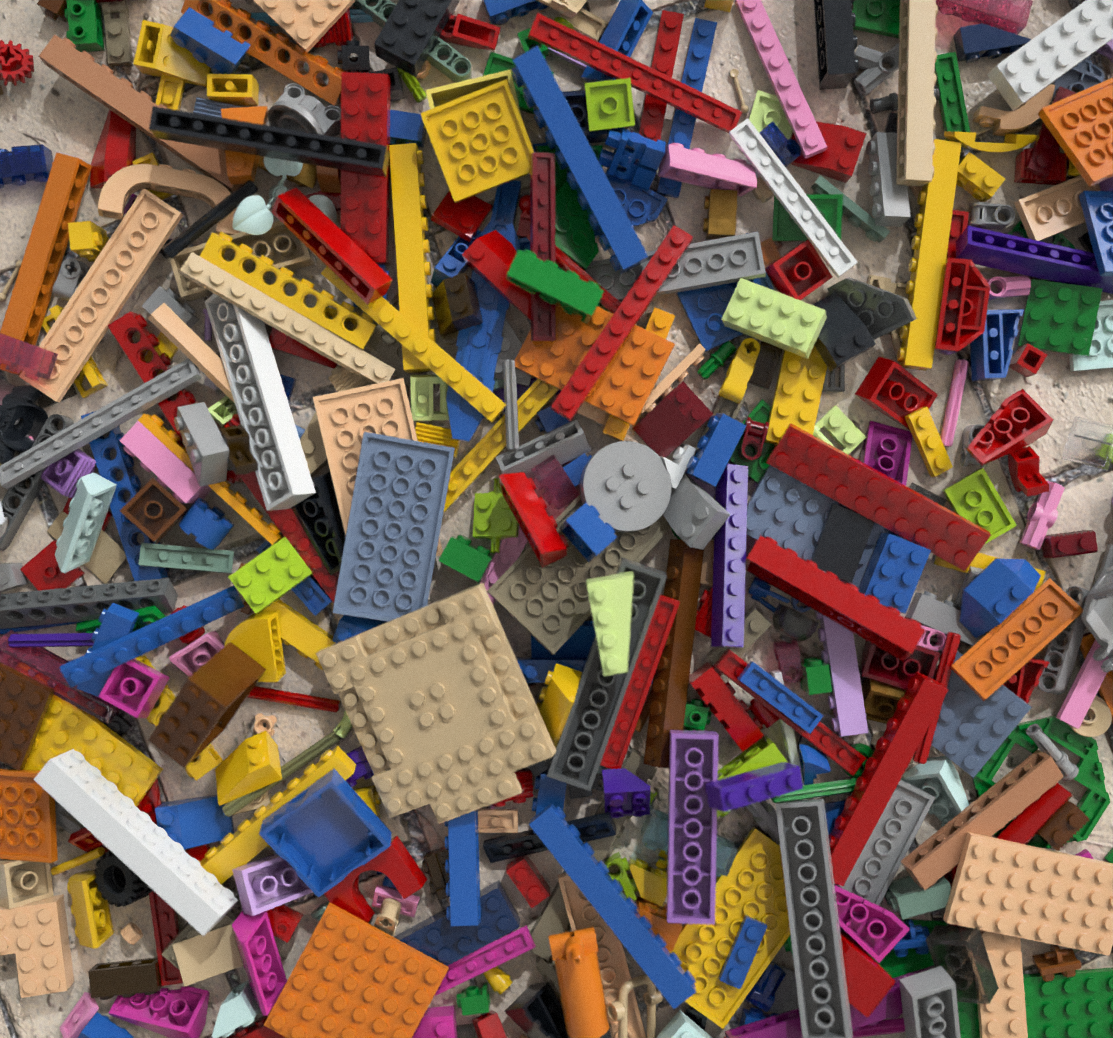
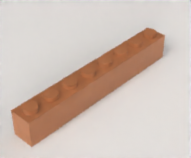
M1036 750L900 862L916 884L924 890L928 889L959 863L967 832L991 837L998 830L1004 828L1015 816L1021 814L1031 803L1038 800L1048 789L1055 786L1064 777L1051 756Z

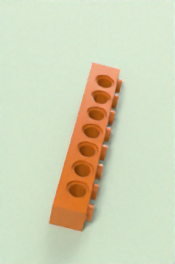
M230 0L184 1L181 13L184 14L189 7L213 21V27L223 33L226 30L233 33L231 38L241 44L244 41L251 44L247 52L248 54L334 106L341 104V72H346L345 70L330 66L328 60L319 55L314 56L309 52L307 53L298 43L294 44L289 41L290 37L286 34L274 32L270 29L271 26L261 20L256 21L248 11L233 7ZM209 4H211L213 9L212 14L209 12L208 9ZM228 16L232 19L231 26L228 23ZM247 27L251 30V37L247 35ZM266 39L270 41V49L266 46ZM286 50L290 54L289 61H287V59L285 58ZM305 62L309 65L308 73L304 69ZM324 73L328 76V84H325L323 81Z

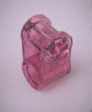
M796 638L774 642V654L778 669L782 672L783 680L790 683L798 682L803 675ZM789 667H791V669H795L796 673L792 674V678L791 676L786 675V672L789 671Z

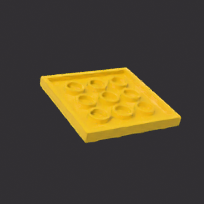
M507 79L420 113L455 203L530 174V154L534 150Z

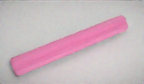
M962 359L955 361L940 435L944 447H951L954 440L969 365L968 361Z

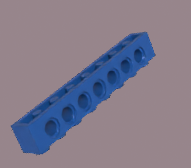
M91 412V413L82 415V416H81V419L87 417L88 415H90V414H92V413H94V412ZM117 426L110 430V434L106 439L101 435L89 442L100 476L117 484L110 508L134 581L167 578L169 568L139 566L141 544L137 541L138 534H143V543H155L120 512L128 503L123 498L124 493L128 491L131 500L140 491L141 482L134 473V460L132 456L123 449L125 445L120 442L124 433H121L120 427ZM112 449H115L117 455L116 458L112 460L110 458V451ZM119 470H122L124 474L121 481L117 479V472Z

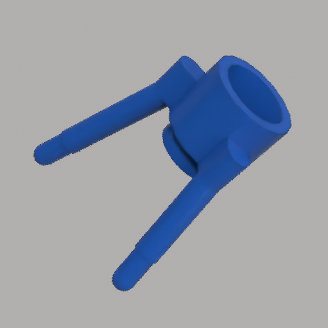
M755 577L748 590V593L752 594L751 598L760 602L781 619H785L781 612L761 597L766 598L769 595L785 603H789L790 600L770 591L771 586L767 585V582Z

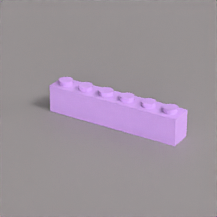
M815 611V617L817 620H820L821 627L818 629L819 641L823 642L824 651H821V658L823 662L829 665L832 692L828 696V704L834 713V718H831L832 729L838 736L868 733L853 632Z

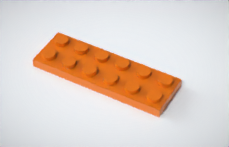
M1049 578L1001 624L987 633L950 668L985 701L1080 616L1083 608Z

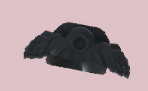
M32 385L14 387L11 394L5 395L2 405H0L1 464L13 459L15 450L27 451L31 449L46 420L49 418L46 411L36 405L44 396V393Z

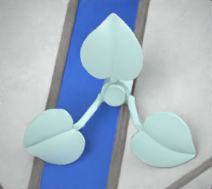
M264 157V165L268 172L274 176L282 175V178L278 181V185L270 188V198L267 205L264 199L258 195L248 196L242 200L233 217V229L252 235H261L268 232L274 220L273 214L268 209L271 208L278 195L289 191L287 187L283 186L287 175L297 176L302 169L303 163ZM313 195L308 198L338 226L335 206L328 197Z

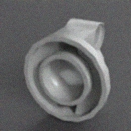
M291 83L286 85L283 95L269 109L268 119L270 126L332 137L341 133V109L334 105L325 107L316 98L304 95V89L299 84Z

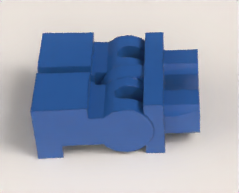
M625 128L622 129L621 133L609 130L605 145L615 149L613 152L602 149L598 158L599 164L608 168L607 174L628 179L632 184L649 190L656 175V170H658L665 154L666 142L659 139L653 141L644 138L640 134L629 132Z

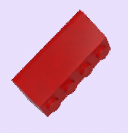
M524 472L500 475L501 493L542 568L567 556L568 542L563 534L559 536L556 530L558 525L552 515L548 516L545 511L547 505L542 496L538 497L534 490L537 488L532 478H527Z

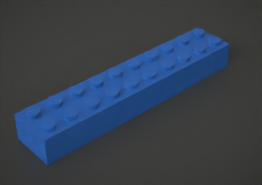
M536 46L513 59L514 68L511 69L513 80L518 88L522 86L524 101L529 109L533 107L534 119L539 129L544 128L545 140L549 148L555 149L557 156L555 159L560 169L566 170V180L572 191L576 189L578 192L577 201L583 211L587 209L589 213L588 222L593 231L598 230L600 234L599 243L604 251H609L611 255L609 261L614 271L619 270L620 274H623L644 263L648 255L539 47Z

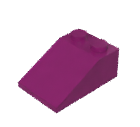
M870 421L859 461L906 486L913 437L911 431Z

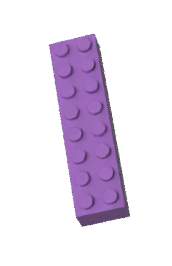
M670 730L666 917L668 923L715 924L717 809L709 807L706 783L717 781L718 734L716 731Z

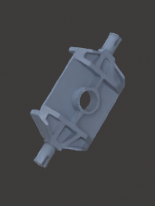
M1092 54L1055 80L1054 94L1059 86L1070 91L1072 87H1077L1080 91H1083L1103 82L1105 75L1102 69L1094 65L1092 60H1090Z

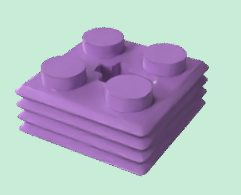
M77 449L47 466L41 475V479L61 495L73 499L77 491L76 484L78 480L94 472L96 460L81 449Z

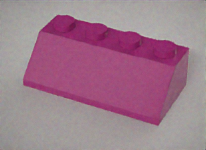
M242 910L233 922L232 930L253 996L262 1014L267 1016L282 992L287 978L267 911L251 916L243 914Z

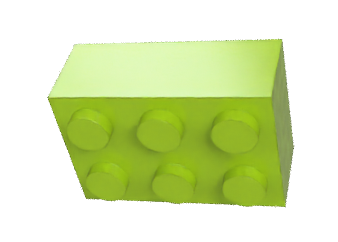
M284 537L230 575L229 579L257 615L313 574L288 539Z

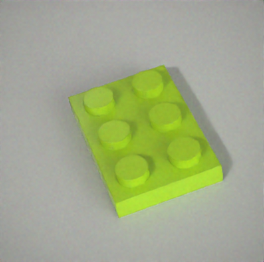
M979 468L942 490L956 514L990 532L991 536L986 543L1017 526L984 468Z

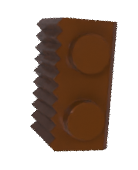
M1067 801L1040 829L1037 835L1056 851H1060V848H1063V844H1067V841H1070V838L1076 835V831H1079V828H1083V825L1089 822V818L1074 803Z

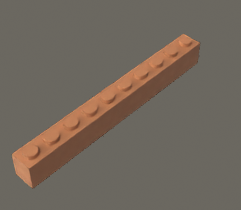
M54 35L40 53V59L48 68L205 176L221 183L230 193H233L242 185L230 184L227 176L225 150L157 139L149 130L153 106L167 107L162 104L156 105L144 91L139 93L133 89V85L123 77L119 79L114 76V72L104 64L102 66L98 65L86 51L81 53L75 49L76 46L65 37L61 39Z

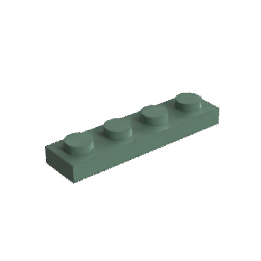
M821 175L811 186L814 194H843ZM843 194V214L849 218L848 222L854 227H860L866 232L865 235L871 241H877L878 243L883 241L890 231L884 226H875V219Z
M141 543L139 566L231 574L234 551Z

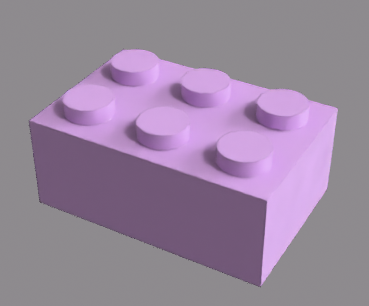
M277 853L232 869L243 914L254 916L313 892L300 879L294 868Z

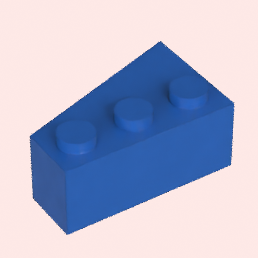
M189 7L174 25L170 36L177 45L189 50L197 61L209 66L214 74H233L242 63L251 44L246 41L243 44L231 38L233 33L228 30L224 33L213 27V21Z
M1024 309L987 310L984 333L970 343L972 381H993L1006 378L1013 350H1011L1013 341L1017 337L1019 331L1017 326L1020 317L1023 316Z

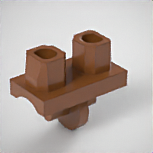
M1051 944L1049 952L1032 956L1033 962L1045 982L1052 981L1055 978L1054 973L1061 972L1063 976L1068 978L1076 975V969L1082 968L1081 962L1076 958L1072 948L1060 949L1058 945Z

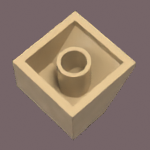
M0 860L1 907L12 909L54 896L50 863Z

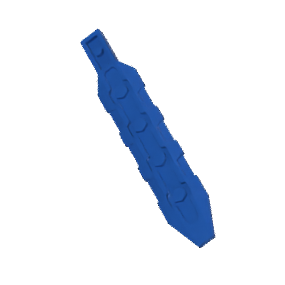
M512 180L497 186L491 221L477 238L497 230L512 243L516 252H518L521 244L514 228V222L521 191V181ZM472 271L471 279L475 283L483 323L459 331L455 360L493 393L495 369L498 354L501 353L503 343L502 332L506 311L509 310L510 302L475 271ZM448 385L446 401L452 439L470 442L484 415Z

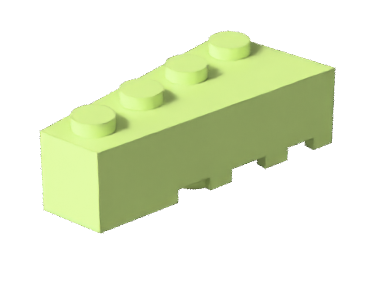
M633 571L587 579V589L604 676L624 673L628 669Z

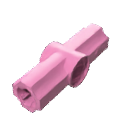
M996 276L991 279H985L989 285L991 283L995 284L998 289L997 294L990 290L989 300L1028 296L1030 294L1031 280L1028 276L1003 278Z
M1047 481L1049 483V492L1039 494L1037 501L1029 508L1027 513L1028 523L1019 542L1036 550H1040L1048 529L1054 525L1057 519L1058 511L1056 509L1065 489L1062 485Z

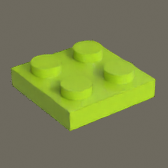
M630 78L584 84L589 132L635 126Z

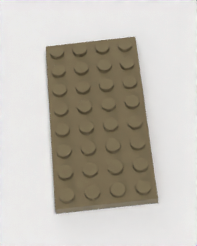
M580 495L555 520L558 525L556 530L559 536L563 534L559 527L567 518L583 506ZM662 514L656 522L641 530L630 533L615 532L614 534L617 538L590 562L584 558L565 535L564 537L569 545L567 547V556L543 568L530 546L488 589L487 593L554 655L592 614L587 579L616 574L622 557L639 563L672 527Z

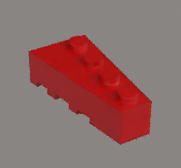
M706 662L689 675V682L744 752L764 736L760 731L764 727L756 717L751 719L747 713L750 709L742 699L738 701L733 695L736 691L729 682L724 683L720 678L723 675L722 672L715 668L714 665L711 666Z

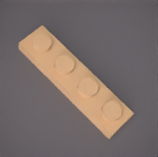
M700 343L652 390L640 415L644 412L647 414L657 406L655 401L660 396L665 398L673 390L671 385L676 380L680 383L689 374L686 370L692 364L696 367L705 358L702 354L706 349Z

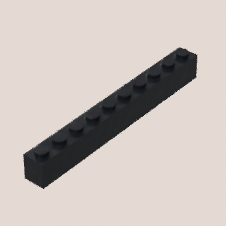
M155 106L152 108L149 130L157 139L386 177L390 155L385 145Z

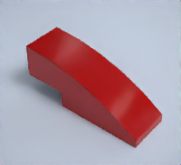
M457 13V16L451 15L439 38L456 45L495 50L501 27Z

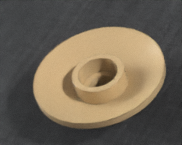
M1096 695L1087 712L1089 720L1084 719L1079 729L1072 726L1070 728L1084 737L1100 736L1111 725L1112 715L1110 708L1102 698Z

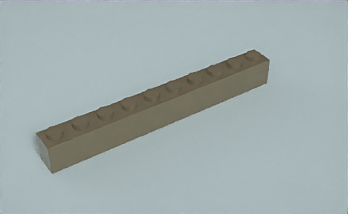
M632 747L621 768L627 769L645 783L648 779L652 780L657 771L656 767L643 764L644 754ZM604 798L595 815L605 813ZM623 816L618 819L612 818L617 828L615 836L587 842L594 850L595 854L593 856L598 862L600 860L603 861L605 857H610L614 849L612 844L615 838L619 839L625 829L623 824L626 818L630 819L632 816ZM559 880L530 931L536 947L529 951L547 961L552 955L549 935L569 932L571 928Z

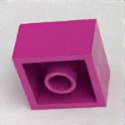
M134 658L114 668L98 697L136 718H148L170 677Z

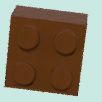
M153 478L120 510L129 521L155 544H158L188 511L184 505Z

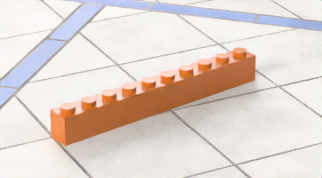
M56 152L0 330V370L20 375L33 355L52 295L53 285L57 279L69 241L68 223L75 222L92 165L79 158Z

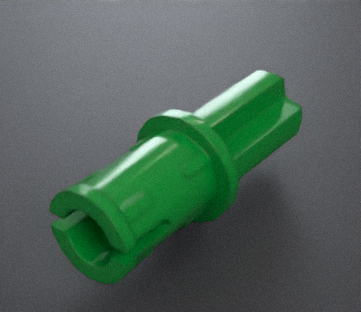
M730 341L725 342L714 354H710V359L697 371L698 375L704 380L708 379L719 367L724 366L723 363L736 351V347Z

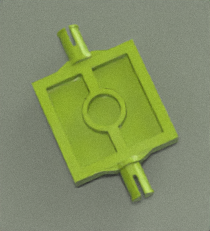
M494 478L493 491L489 493H475L473 537L475 539L486 538L491 540L490 553L498 554L500 553V540L518 538L519 524L501 493L499 478Z

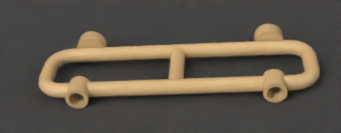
M640 975L626 981L619 991L618 1001L607 1004L606 1011L609 1019L612 1022L618 1021V1038H628V994L631 989L644 984L647 985V992L644 993V1001L647 1005V1038H656V1004L662 1002L663 997L662 993L656 989V986L647 975Z

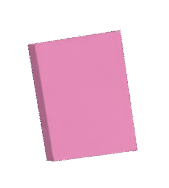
M215 630L203 635L171 655L169 660L190 677L223 649L225 644Z

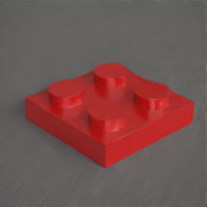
M449 190L432 214L431 220L470 242L490 214L492 205L476 196L455 203Z

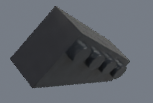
M328 472L312 479L315 494L291 508L331 576L340 571L346 536L332 476Z

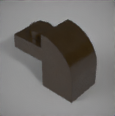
M236 425L219 428L229 448L227 470H233L236 475L258 471V462L250 452V435L244 427Z

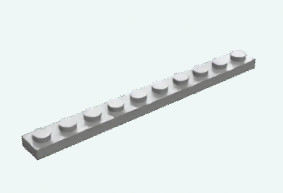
M188 358L0 466L1 486L6 489L14 486L200 380L202 377L198 367Z

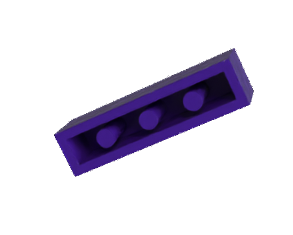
M787 762L777 763L706 783L709 807L722 812L803 789L800 766Z

